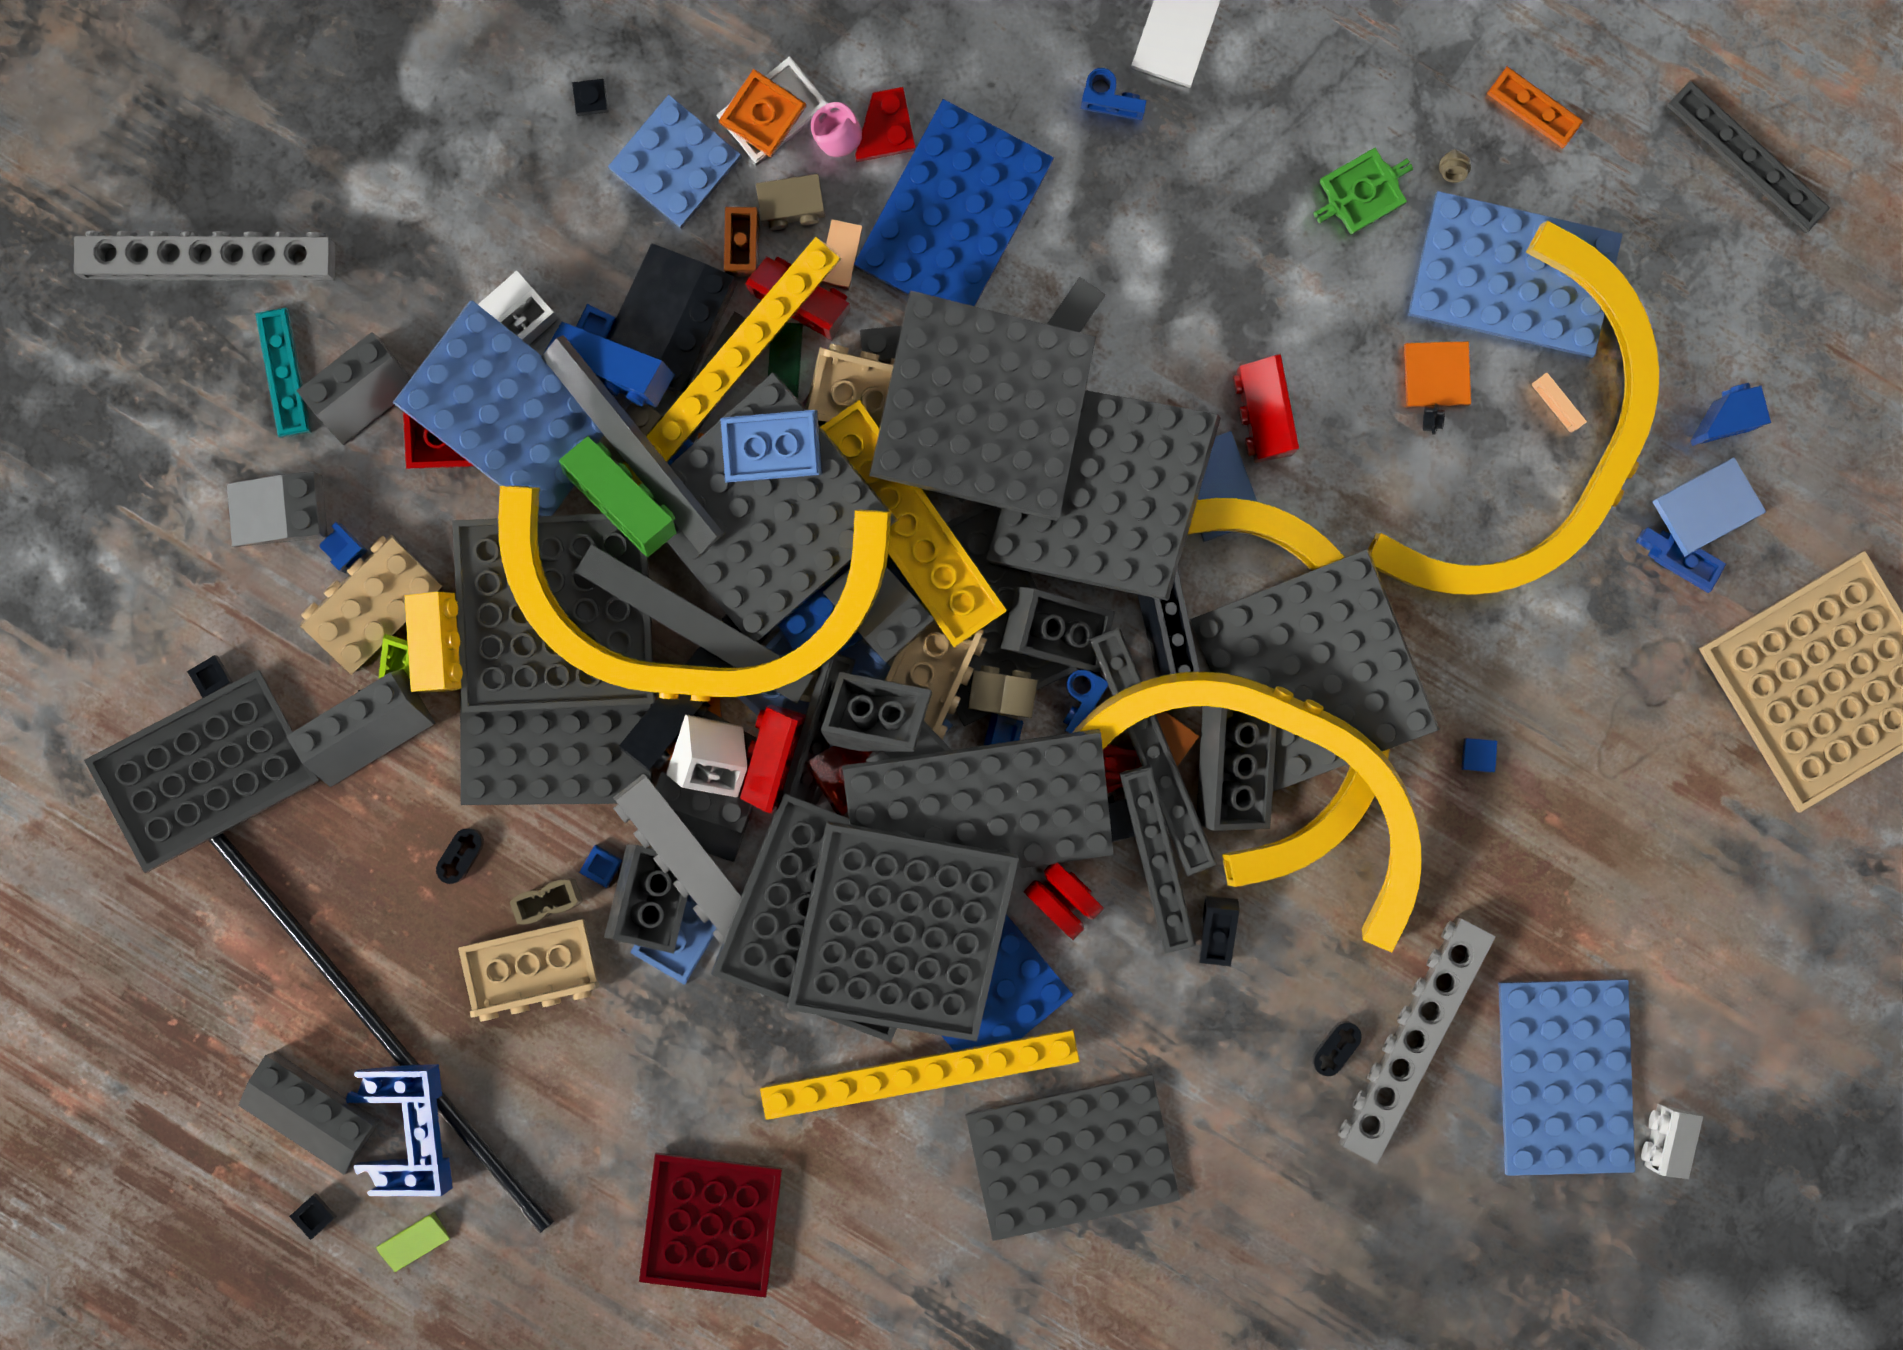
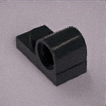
M1215 896L1205 897L1199 963L1231 967L1240 911L1238 899Z

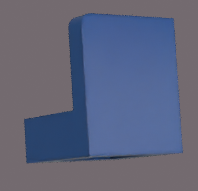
M335 522L332 525L334 531L319 546L332 559L330 562L339 571L346 573V570L359 557L362 558L368 550L343 524Z

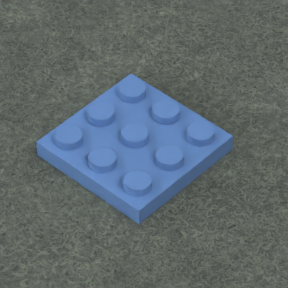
M668 94L609 164L608 168L682 229L742 156Z

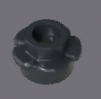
M1435 403V406H1425L1423 415V431H1432V435L1436 434L1437 429H1443L1445 410H1439L1437 403Z

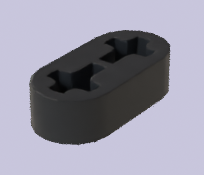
M466 828L455 834L436 866V874L442 882L455 884L462 881L484 845L483 836L478 830ZM472 834L474 836L473 843L476 844V847L468 848L462 855L460 851L464 843L461 841L462 836L469 837ZM458 857L460 861L456 866V870L459 871L458 876L451 875L448 878L446 876L448 870L444 868V865L452 864Z
M1349 1021L1337 1023L1312 1056L1314 1069L1323 1076L1336 1075L1359 1046L1362 1038L1360 1029ZM1352 1028L1351 1036L1354 1040L1351 1043L1345 1041L1338 1048L1337 1045L1342 1039L1341 1035H1339L1340 1030L1348 1031ZM1335 1049L1337 1052L1332 1057V1061L1335 1063L1332 1068L1326 1066L1324 1069H1321L1322 1061L1319 1060L1320 1056H1329Z

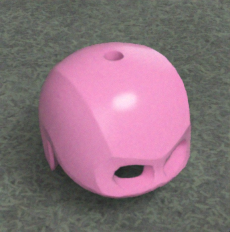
M832 102L818 109L811 119L812 135L819 147L827 155L843 157L852 153L860 145L862 131L859 121L852 110L844 103ZM823 113H826V114L823 116V118L819 121L820 116H821Z

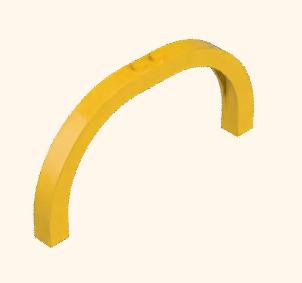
M1550 221L1540 224L1525 253L1559 270L1583 287L1598 303L1613 327L1620 345L1625 375L1624 399L1616 430L1585 490L1569 516L1549 537L1520 555L1491 564L1458 565L1427 557L1382 533H1376L1368 547L1376 569L1407 585L1446 594L1476 595L1516 588L1546 575L1570 559L1587 543L1599 528L1611 507H1616L1622 499L1624 490L1621 488L1626 479H1631L1638 469L1639 462L1636 460L1649 435L1659 394L1658 351L1651 324L1639 297L1617 267L1595 247Z
M500 486L498 523L502 563L514 598L530 625L558 655L588 675L627 689L658 692L659 698L678 699L679 694L691 695V700L710 701L711 697L754 695L778 689L806 676L832 658L863 624L880 590L887 565L891 511L855 510L851 566L840 600L822 627L799 648L771 662L741 668H718L640 661L609 650L590 638L567 616L553 595L544 574L538 546L540 487Z
M1210 498L1197 500L1187 534L1232 531L1257 536L1289 551L1311 571L1345 558L1325 536L1298 517L1279 508L1244 499ZM1390 749L1382 751V753L1387 757V759L1389 757ZM1350 766L1343 783L1329 804L1303 828L1269 844L1222 854L1227 885L1238 887L1282 877L1300 870L1323 857L1355 828L1366 813L1375 797L1369 785Z
M1182 672L1149 679L1122 690L1094 709L1072 732L1099 729L1104 749L1124 730L1154 714L1183 707L1211 706L1240 711L1316 743L1339 756L1356 770L1369 785L1378 799L1389 828L1390 856L1388 869L1379 895L1362 927V939L1391 953L1393 952L1414 908L1421 876L1419 830L1411 798L1399 774L1382 751L1356 728L1324 711V707L1319 703L1306 699L1305 702L1296 699L1291 691L1280 686H1276L1274 689L1248 678L1224 673Z

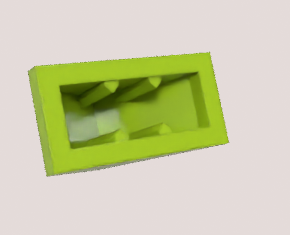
M385 634L382 642L379 679L392 671L404 669L410 679L408 640Z

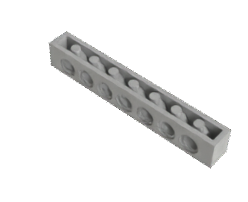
M86 231V236H75L74 274L83 279L335 281L336 243L329 237H326L325 233L308 232L307 237H294L295 234L291 232H276L275 237H263V233L244 232L243 237H231V233L221 231L212 232V236H200V233L192 231L180 232V236H168L167 232L150 231L149 236H137V233L132 231H118L117 236H105V232ZM111 248H116V257L112 261L106 262L105 255L107 251ZM143 248H147V258L144 261L138 262V252ZM179 248V258L174 262H169L168 255L170 251ZM211 248L212 254L210 259L206 262H200L201 252L204 249ZM242 248L243 257L241 260L232 262L231 255L233 251ZM268 249H274V258L270 262L264 263L262 259L264 252ZM299 249H306V258L302 262L295 263V253Z
M1456 917L1454 922L1449 921L1446 924L1441 935L1444 941L1440 949H1434L1429 956L1426 966L1430 968L1424 978L1420 977L1415 983L1412 994L1415 997L1409 1007L1405 1005L1397 1019V1023L1400 1025L1395 1035L1390 1034L1387 1037L1382 1048L1385 1054L1380 1064L1375 1062L1368 1074L1367 1079L1370 1080L1367 1089L1365 1092L1361 1090L1354 1100L1353 1108L1356 1109L1350 1120L1345 1119L1339 1129L1338 1136L1341 1138L1338 1143L1376 1165L1496 937L1462 918ZM1457 945H1462L1466 952L1464 959L1460 962H1454L1451 958V951ZM1447 973L1451 978L1450 986L1445 990H1439L1436 980L1439 975ZM1427 1002H1433L1436 1006V1013L1433 1017L1425 1019L1421 1013L1422 1006ZM1413 1030H1419L1421 1033L1420 1043L1415 1047H1409L1406 1041L1407 1035ZM1397 1059H1405L1407 1064L1405 1072L1401 1075H1394L1392 1072V1064ZM1383 1087H1389L1392 1091L1391 1099L1386 1103H1379L1377 1100L1378 1091ZM1375 1116L1377 1118L1376 1128L1369 1132L1363 1131L1362 1122L1364 1118Z

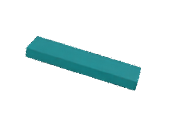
M281 308L255 313L278 437L284 438L310 433L312 431L307 404L296 391L303 386L289 309Z

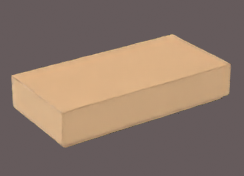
M831 220L826 245L842 259L821 283L850 289L854 262L856 261L863 226Z
M1545 373L1532 383L1533 388L1569 432H1574L1587 422L1548 373Z

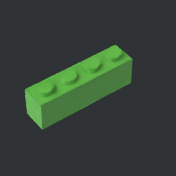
M587 436L559 459L562 472L648 558L676 534L673 522L675 516L664 504L659 506L652 500L654 496L644 484L641 483L638 486L632 480L633 476L624 464L619 463L617 465L611 459L612 455L605 445L601 442L596 444Z

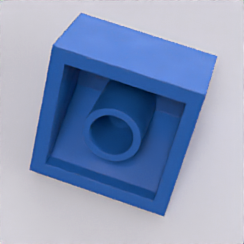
M1745 383L1721 392L1722 398L1711 404L1691 438L1692 446L1754 431L1770 424L1771 420L1762 386L1751 388L1749 383Z

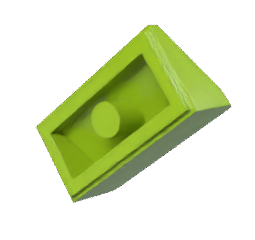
M434 1211L375 1248L393 1271L397 1272L451 1238Z

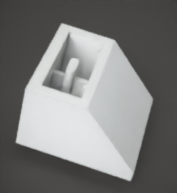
M515 271L478 304L528 345L559 319L518 271Z
M685 715L666 775L682 788L738 798L747 771L743 727L736 724Z
M1657 1104L1656 1111L1653 1110L1649 1118V1129H1652L1649 1142L1646 1141L1642 1148L1641 1158L1644 1160L1643 1166L1662 1176L1689 1179L1703 1116L1694 1112Z

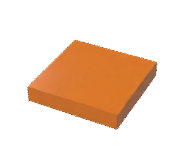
M753 69L718 121L719 124L772 158L807 105Z
M1469 341L1404 344L1406 408L1435 406V403L1439 407L1471 405Z

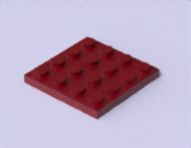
M656 1152L639 1282L766 1298L783 1168Z

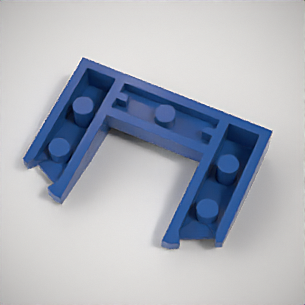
M439 1064L391 1066L355 1071L354 1076L363 1079L358 1093L353 1091L347 1093L346 1103H402L408 1159L358 1162L354 1164L356 1174L367 1171L376 1186L367 1192L368 1195L442 1196L453 1189L449 1157L443 1158L436 1100L442 1096Z

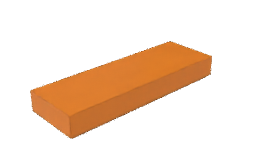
M1506 66L1487 92L1490 97L1561 148L1567 145L1583 123L1582 119L1508 66Z

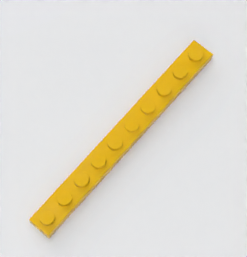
M818 237L812 240L646 436L667 463L842 259ZM625 461L623 464L631 472L632 480L639 486L642 481Z
M1074 1029L761 1086L760 1093L765 1118L768 1120L1078 1063L1080 1059Z

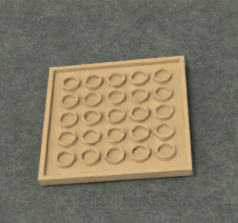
M1866 551L1858 553L1698 648L1797 812L1806 810L1903 752V613Z

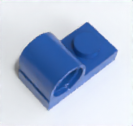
M1097 68L1088 75L1081 109L1138 120L1143 119L1147 100H1142L1138 94L1129 92L1122 93V96L1115 95L1116 77L1109 69ZM1102 80L1108 84L1109 89L1106 92H1097L1092 84L1095 81Z
M1077 670L1068 677L1066 690L1081 705L1078 709L1072 706L1063 720V723L1068 725L1065 732L1072 733L1093 711L1108 686L1106 680L1087 670ZM1083 676L1089 680L1090 690L1087 693L1079 694L1074 690L1073 681L1076 677Z

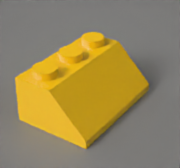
M430 592L404 595L411 692H448L461 689L463 671L459 661L460 636L457 632L456 616L458 614V604L455 600V593Z

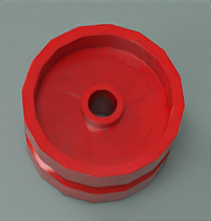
M1056 862L1055 864H1050L1043 871L1044 877L1055 887L1052 891L1040 881L1034 880L1023 892L1066 935L1074 940L1084 930V924L1073 912L1078 909L1087 919L1094 920L1105 908L1090 895L1092 891L1072 872L1068 873Z

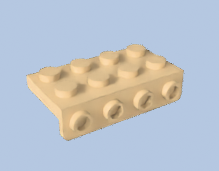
M831 343L829 349L820 347L806 410H817L818 420L828 422L860 400L880 428L895 358H891L889 364L880 362V355L861 351L859 357L848 354V347Z
M392 534L387 539L383 535L379 537L369 548L372 553L364 561L359 557L346 570L350 575L341 583L338 580L334 581L324 591L327 597L319 605L313 602L301 614L304 620L301 622L300 627L351 675L382 646L385 634L393 635L406 622L404 595L437 592L442 587V584Z
M920 603V604L925 608V610L928 612V610L926 609V607L924 606V604ZM934 621L895 656L885 681L932 691L924 721L943 740L948 727L942 724L947 713L954 715L961 700L960 697L956 696L960 684L967 686L974 668L969 666L973 655L980 657L987 639L982 637L984 630L980 629L954 648Z
M584 919L458 948L472 1009L470 1016L471 1018L479 1016L480 1022L498 1018V1011L510 1009L511 1014L529 1011V1004L542 1002V1007L560 1004V997L572 994L574 1000L593 996L592 990L599 987Z

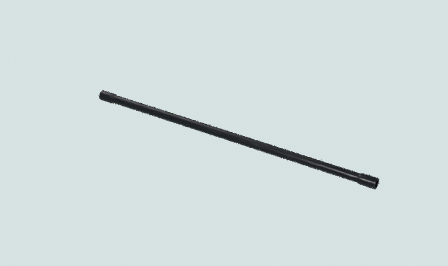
M222 833L208 840L399 1066L420 1065L225 834ZM442 1091V1096L436 1099L438 1112L519 1206L522 1214L540 1234L554 1220L540 1203L532 1198Z

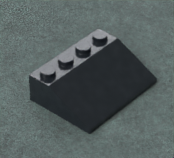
M651 243L607 339L662 360L675 374L667 389L682 395L691 384L738 283L734 276L715 267Z

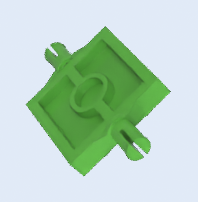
M1376 148L1369 150L1320 179L1319 182L1328 196L1329 204L1314 211L1315 218L1318 217L1317 221L1321 224L1336 214L1343 221L1350 235H1353L1406 204L1407 200L1399 188L1398 178L1412 171V164L1408 165L1410 161L1406 158L1397 165L1390 167L1383 161Z

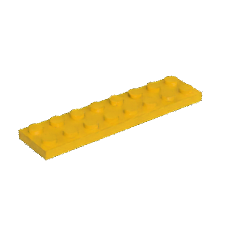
M858 400L821 426L823 431L898 519L890 527L888 554L952 646L955 648L1007 611L922 488L869 476L879 427L861 401Z

